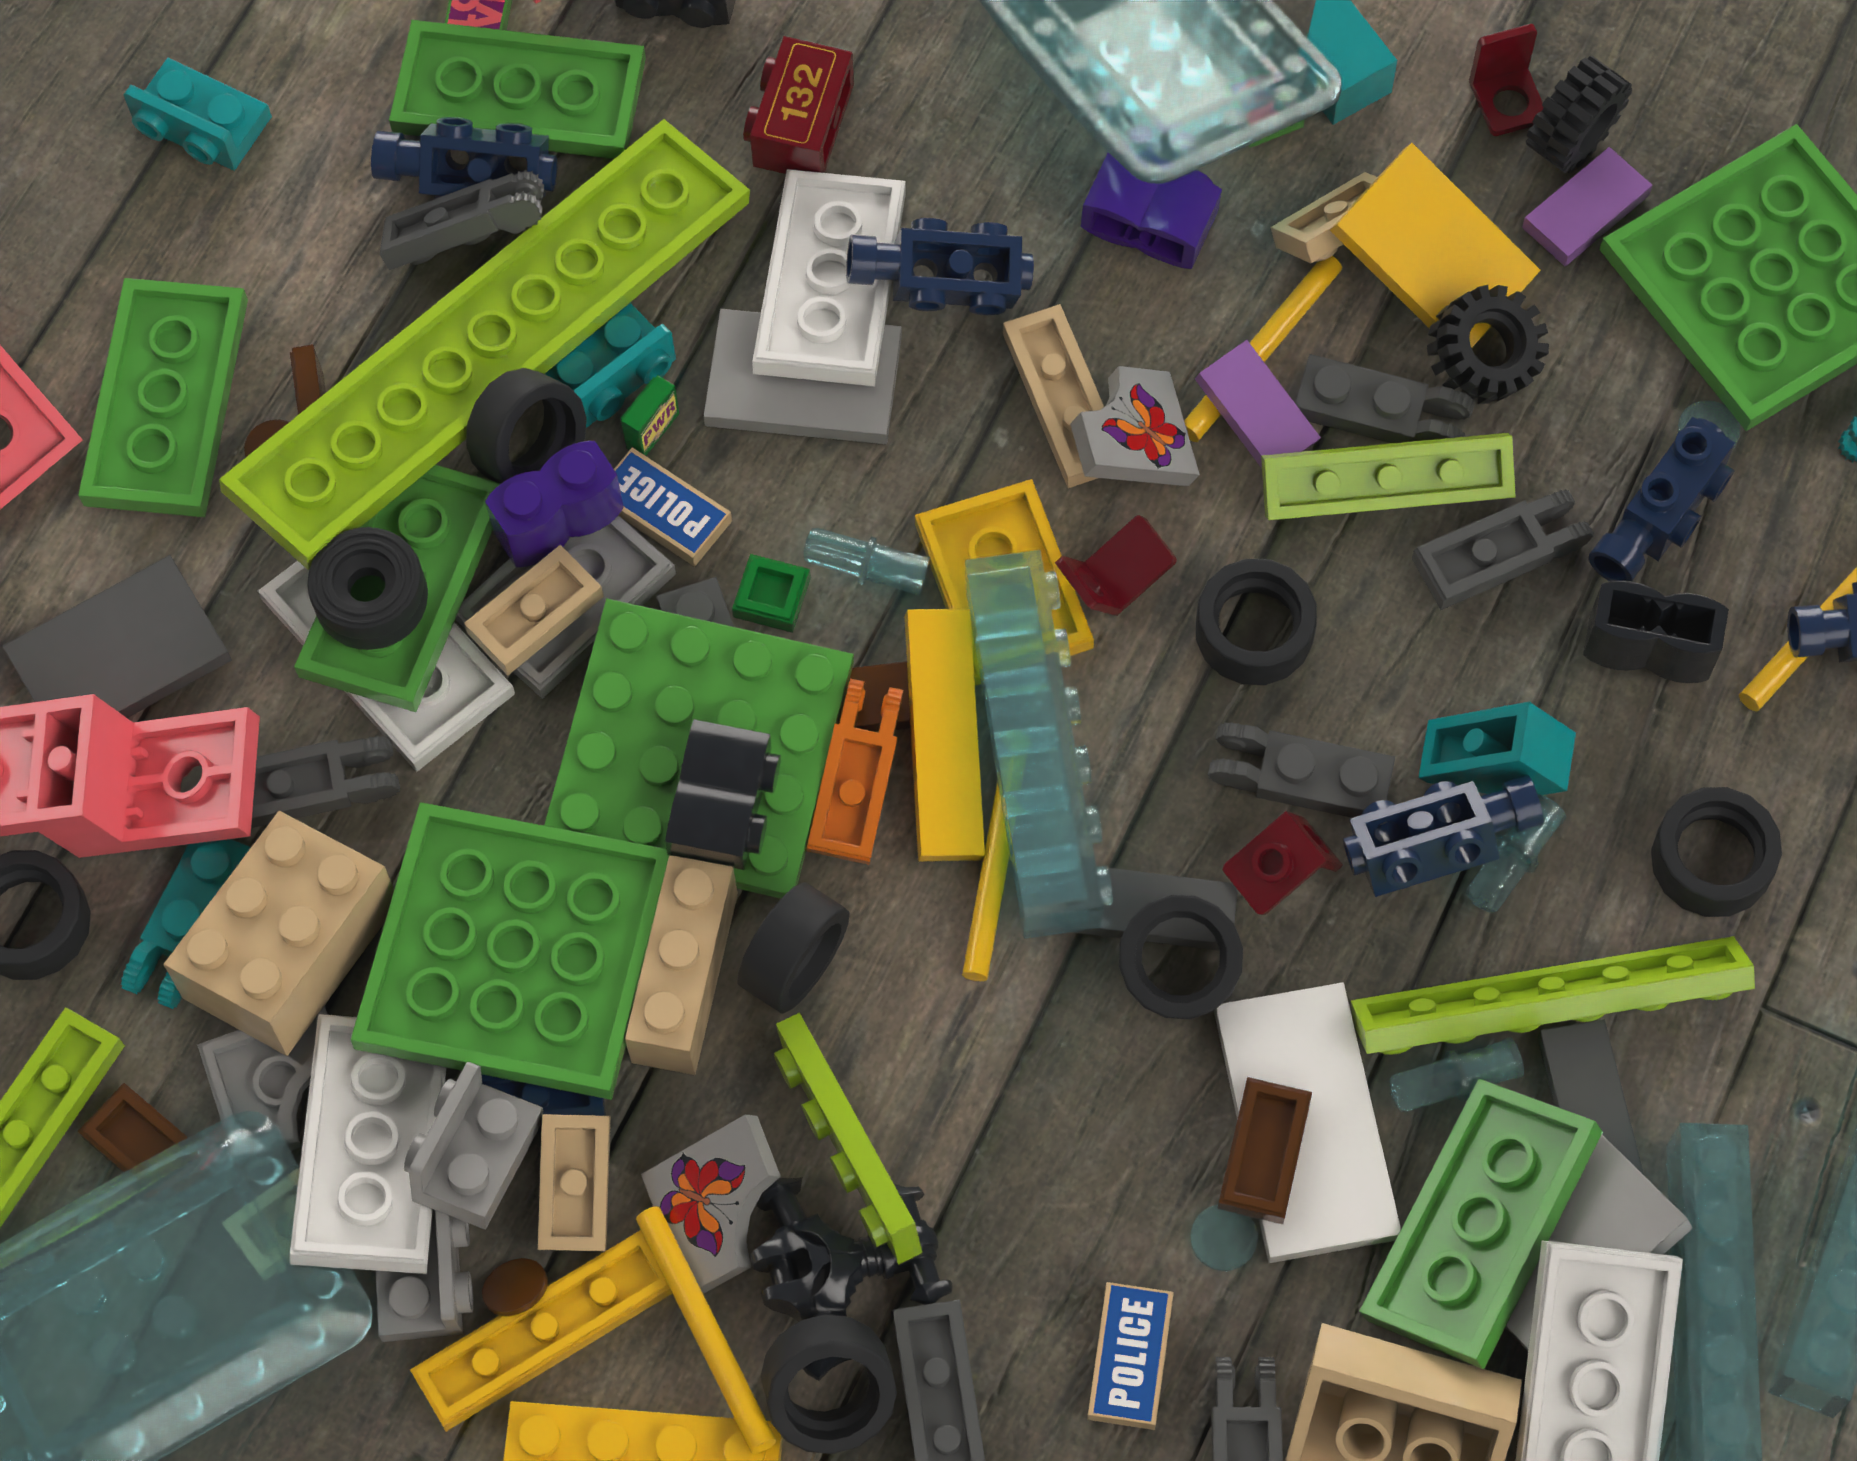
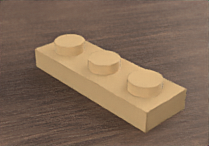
M1061 304L1004 322L1003 336L1067 488L1098 479L1084 476L1070 424L1081 412L1101 410L1104 408V405Z

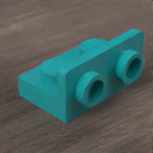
M170 58L165 60L145 90L130 85L123 94L132 116V123L142 134L156 141H161L163 138L182 146L190 156L201 163L211 165L213 162H216L233 171L239 166L272 118L268 104Z
M630 302L547 371L545 375L568 385L580 397L587 418V428L596 420L604 421L613 416L621 408L626 397L643 384L647 385L653 377L655 378L657 375L663 377L668 372L672 362L676 360L672 332L664 324L655 328Z

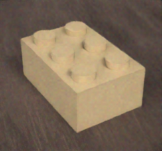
M278 811L163 965L184 1000L288 1056L385 923L394 887L385 866Z

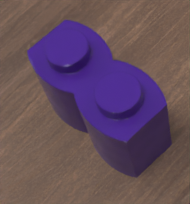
M1110 148L1083 204L1081 227L1105 241L1125 247L1137 248L1154 259L1176 267L1192 269L1219 211L1222 189L1213 184L1212 180L1200 171L1193 169H1184L1182 171L1166 169L1157 163L1151 154L1137 148H1129L1127 150Z
M595 441L578 442L563 448L554 454L540 471L525 472L507 479L498 485L485 500L494 535L516 568L536 565L560 544L563 547L570 537H581L601 530L610 524L624 508L617 473Z

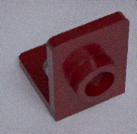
M1527 24L1483 36L1477 42L1469 83L1488 129L1493 136L1532 127L1535 115L1544 108L1542 106V99L1529 71L1537 37V30L1534 24ZM1513 90L1525 97L1528 107L1520 115L1507 116L1495 108L1493 103L1494 97L1502 91Z
M1137 515L1085 562L1061 556L1055 564L1090 609L1118 616L1176 564V557L1148 520L1143 516Z
M1285 811L1223 865L1222 870L1253 910L1259 915H1266L1320 868L1336 872L1343 864L1304 817Z

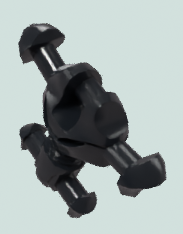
M803 1177L777 1179L761 1194L756 1204V1207L763 1211L772 1209L781 1225L775 1231L773 1238L756 1248L750 1255L754 1270L770 1273L773 1286L762 1290L761 1296L764 1305L773 1311L786 1314L798 1322L825 1314L847 1317L846 1308L851 1303L850 1297L856 1292V1285L863 1282L864 1277H871L875 1274L878 1276L882 1275L884 1279H889L894 1274L909 1271L915 1289L910 1300L923 1305L933 1304L940 1298L952 1293V1282L950 1280L940 1281L934 1262L937 1258L936 1251L938 1249L936 1233L933 1228L927 1225L925 1220H921L916 1201L925 1195L919 1186L904 1187L894 1184L915 1222L923 1252L899 1265L887 1243L875 1247L869 1235L867 1237H859L858 1241H854L851 1237H845L839 1231L832 1230L827 1223L820 1219L818 1214L807 1218L795 1196L801 1191ZM842 1357L813 1361L804 1367L803 1370L808 1376L820 1381L832 1368L852 1359Z

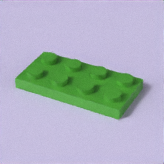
M411 20L389 118L392 132L403 133L404 135L421 136L431 123L436 124L437 119L444 117L469 119L473 122V128L496 130V126L499 124L516 123L530 126L532 134L549 136L548 151L615 159L629 147L646 61L644 46Z
M124 278L78 494L83 506L195 517L206 516L248 303L244 288Z
M435 465L360 528L372 527L390 531L401 537L414 550L420 561L428 588V599L424 615L416 628L403 640L384 648L372 650L352 648L335 640L324 630L316 615L294 666L298 677L417 712L493 530L485 500L501 483ZM377 576L362 577L352 586L351 596L362 602L375 600L383 593L385 581Z
M1478 1079L1359 1310L1362 1316L1370 1323L1485 1369L1539 1261L1542 1240L1549 1241L1603 1133L1597 1122Z

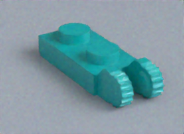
M232 839L188 844L140 937L141 943L135 947L129 963L126 964L123 977L121 978L122 989L134 994L140 993L144 989L161 955L163 954L168 957L171 955L251 847ZM166 972V976L159 987L157 1000H159V1004L174 1009V1007L180 1004L182 997L169 973Z

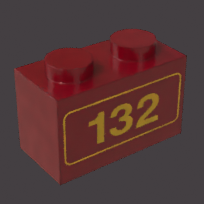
M783 36L777 57L769 56L763 67L760 90L764 92L760 107H750L744 125L743 139L744 141L751 142L753 167L786 174L787 169L825 173L854 86L853 53L851 51Z

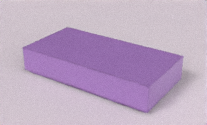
M1608 147L1529 213L1524 219L1522 228L1560 263L1567 266L1650 195L1652 184L1614 150Z
M1245 340L1204 369L1195 378L1196 382L1261 468V455L1304 452L1321 438L1248 340Z

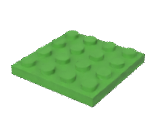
M1795 124L1605 236L1599 249L1746 431L1857 364V194L1798 124Z
M606 598L544 826L666 849L665 839L670 813L680 779L684 753L693 719L767 733L771 737V753L781 755V763L774 793L763 791L757 814L767 816L765 838L760 855L749 853L745 869L734 868L737 889L782 898L794 886L798 885L835 723H839L854 663V654Z
M420 802L351 1036L353 1048L355 1050L457 1070H463L465 1064L471 1062L481 1066L482 1075L612 1100L626 1047L625 1036L669 858L667 850Z

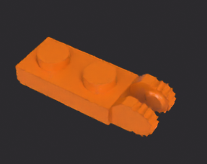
M850 679L840 724L835 723L807 843L808 852L870 865L898 737L894 736L904 690L889 687L888 693L883 698L880 712L882 720L879 733L855 728L858 712L862 710L866 691L864 690V681Z

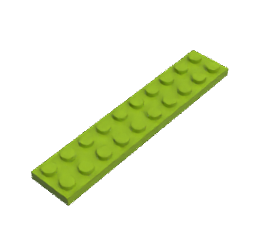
M663 119L550 210L541 220H538L537 225L534 224L532 228L529 227L219 479L221 493L307 570H310L311 563L316 554L335 536L363 526L466 440L467 423L474 404L489 383L507 371L521 368L545 374L749 204L750 189Z

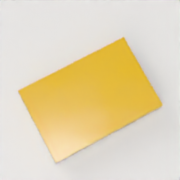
M1410 143L1398 154L1330 229L1429 329L1432 324L1439 321L1436 315L1444 307L1468 291L1471 292L1477 287L1488 285L1489 290L1497 285L1508 287L1506 295L1508 297L1516 291L1521 293L1541 271L1413 143ZM1477 323L1473 326L1469 335L1471 348L1491 327L1490 324Z
M1032 479L915 515V526L946 609H970L975 686L1094 648V638L1075 589L1055 564L1062 555Z

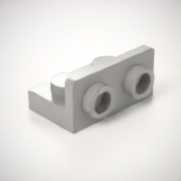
M467 1062L457 1081L448 1079L443 1085L434 1108L436 1119L427 1136L419 1133L414 1138L407 1152L404 1171L409 1173L412 1201L486 1230L542 1124L543 1107L482 1084L481 1066Z
M433 1209L427 1274L376 1271L378 1336L382 1342L463 1334L462 1313L473 1312L471 1275L469 1271L460 1272L459 1247H468L470 1244L469 1223Z

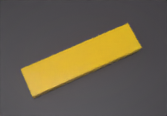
M907 609L904 618L918 862L979 861L985 856L970 609Z
M639 1230L547 1286L543 1297L532 1308L513 1316H497L413 1367L410 1371L447 1432L668 1297L672 1292L642 1231Z

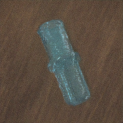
M820 528L811 529L803 551L804 560L807 563L859 577L858 584L865 585L867 580L898 588L917 596L921 594L930 557L906 553L877 544L878 538L871 536L869 542Z
M1537 794L1543 812L1544 825L1517 832L1515 827L1509 828L1505 835H1496L1500 859L1483 864L1466 889V894L1472 900L1474 906L1490 913L1499 911L1526 872H1535L1539 865L1537 856L1558 826L1563 824L1566 819L1565 812L1556 802L1546 796Z
M1508 1037L1501 1042L1457 1054L1455 1050L1451 1049L1445 1051L1444 1059L1394 1074L1389 1079L1390 1092L1395 1105L1401 1112H1410L1454 1097L1464 1102L1468 1100L1470 1092H1472L1478 1079L1497 1084L1513 1078H1522L1524 1076V1066L1516 1043L1511 1037Z

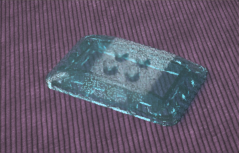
M979 0L1023 58L1074 117L1125 169L1137 179L1147 183L1163 184L1178 179L1331 107L1341 96L1342 77L1338 70L1272 0Z
M243 1111L234 1114L138 1164L0 1244V1461H158L351 1349L365 1338L371 1327L373 1312L370 1301L353 1269L290 1265V1247L300 1169L280 1130L270 1118L253 1111Z

